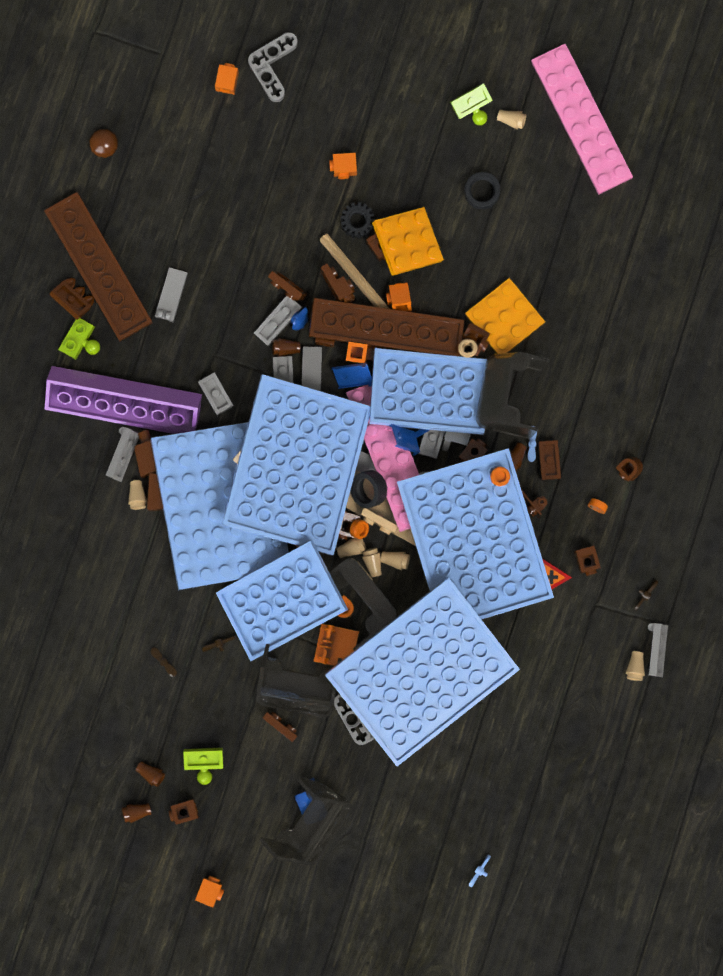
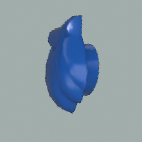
M306 307L293 315L291 319L293 324L292 330L303 329L307 324L309 317Z

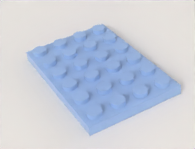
M375 348L369 424L386 426L394 424L407 428L483 435L485 431L488 359Z
M313 540L216 592L250 661L348 610Z

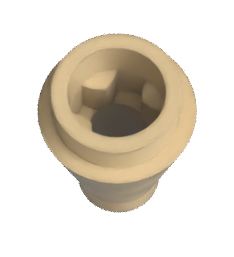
M499 110L497 121H501L517 130L518 128L523 129L526 114H523L522 111Z
M464 339L458 346L459 353L463 357L470 358L476 354L477 344L471 339ZM470 349L471 352L466 353L465 350Z
M131 481L128 501L130 508L133 510L146 508L147 499L142 487V481Z
M352 538L336 549L339 557L342 558L363 554L362 552L366 551V546L363 539Z
M372 548L363 551L362 559L370 576L382 575L381 558L378 549Z
M383 551L380 561L402 571V569L407 570L410 555L406 554V552Z
M632 652L626 671L627 679L634 681L643 680V676H645L644 653Z

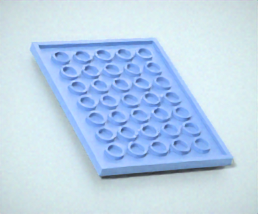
M262 374L221 525L296 546H302L313 540L318 552L334 555L370 417L371 406Z
M249 422L151 438L178 590L239 580L289 553L286 542L221 525L237 468V463L233 461V458L242 449Z
M509 448L397 482L429 591L447 577L450 578L481 620L554 598ZM497 467H504L510 473L509 482L501 487L495 486L490 480L492 470Z
M447 577L325 673V676L394 764L398 766L520 669L450 578Z

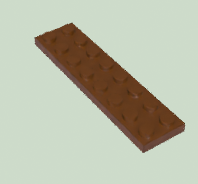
M76 192L44 210L118 340L122 341L152 324V320L79 194Z
M314 298L309 337L348 343H363L369 346L460 357L458 346L462 341L464 320Z

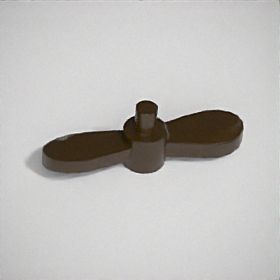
M657 580L652 582L647 591L642 589L638 591L642 594V598L634 608L636 611L644 600H648L651 597L650 593L657 586Z
M234 635L225 640H222V638L214 641L215 643L204 646L202 651L205 652L215 647L219 648L220 651H224V643L232 641L237 637Z
M152 648V656L160 661V665L165 667L170 676L175 677L177 675L176 669L168 663L166 658H163L157 648Z

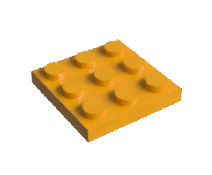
M424 207L378 219L372 223L392 276L440 263L444 260Z
M510 278L465 313L472 324L490 333L487 341L490 342L489 345L500 358L545 323L544 319Z

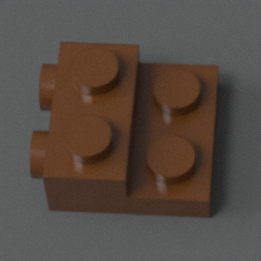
M328 264L321 266V274L336 300L353 303L355 301V296L353 295L355 288L349 279L346 280L344 276L338 279V274L333 266L329 267Z

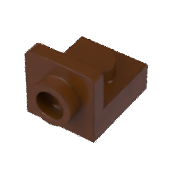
M470 322L462 340L471 339L477 344L475 355L478 356L480 351L485 352L490 342L487 339L490 333Z

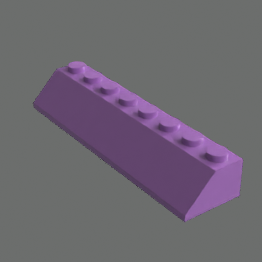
M52 366L46 382L45 410L179 434L196 431L202 394Z

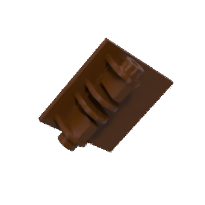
M522 491L529 514L532 517L536 516L539 518L542 515L540 511L547 505V499L540 496L532 502Z

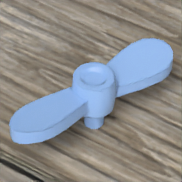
M535 426L529 428L530 441L528 442L529 451L527 455L529 462H533L536 459L535 439L537 429Z
M489 854L482 865L477 867L476 874L469 883L470 887L474 885L479 875L487 876L488 873L484 871V867L491 857Z

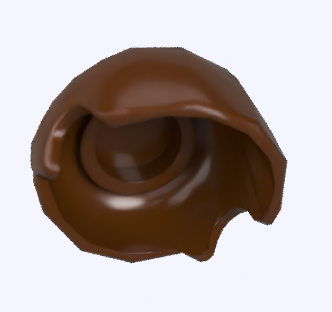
M99 129L90 137L89 145L91 151L96 156L107 158L112 156L117 150L118 140L115 133L111 130Z

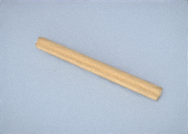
M328 234L323 235L320 238V242L374 307L390 309Z

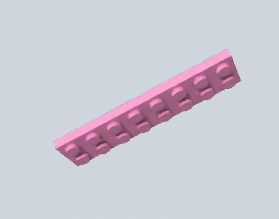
M566 44L532 59L531 62L598 195L632 179L633 176Z
M364 385L346 392L348 400L370 406L372 386ZM368 421L364 441L376 471L386 481V498L399 532L410 529V525L397 482L418 476L419 473L411 452L395 447L397 443L392 427L369 424Z

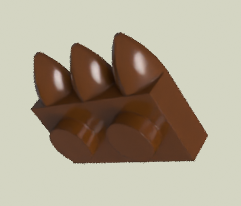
M69 278L54 288L50 296L78 320L90 310L94 303V296L82 298L85 288L77 287L73 289L75 278Z

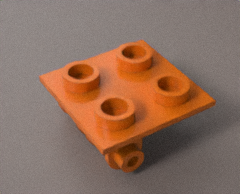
M321 624L314 662L336 666L355 651L359 631Z

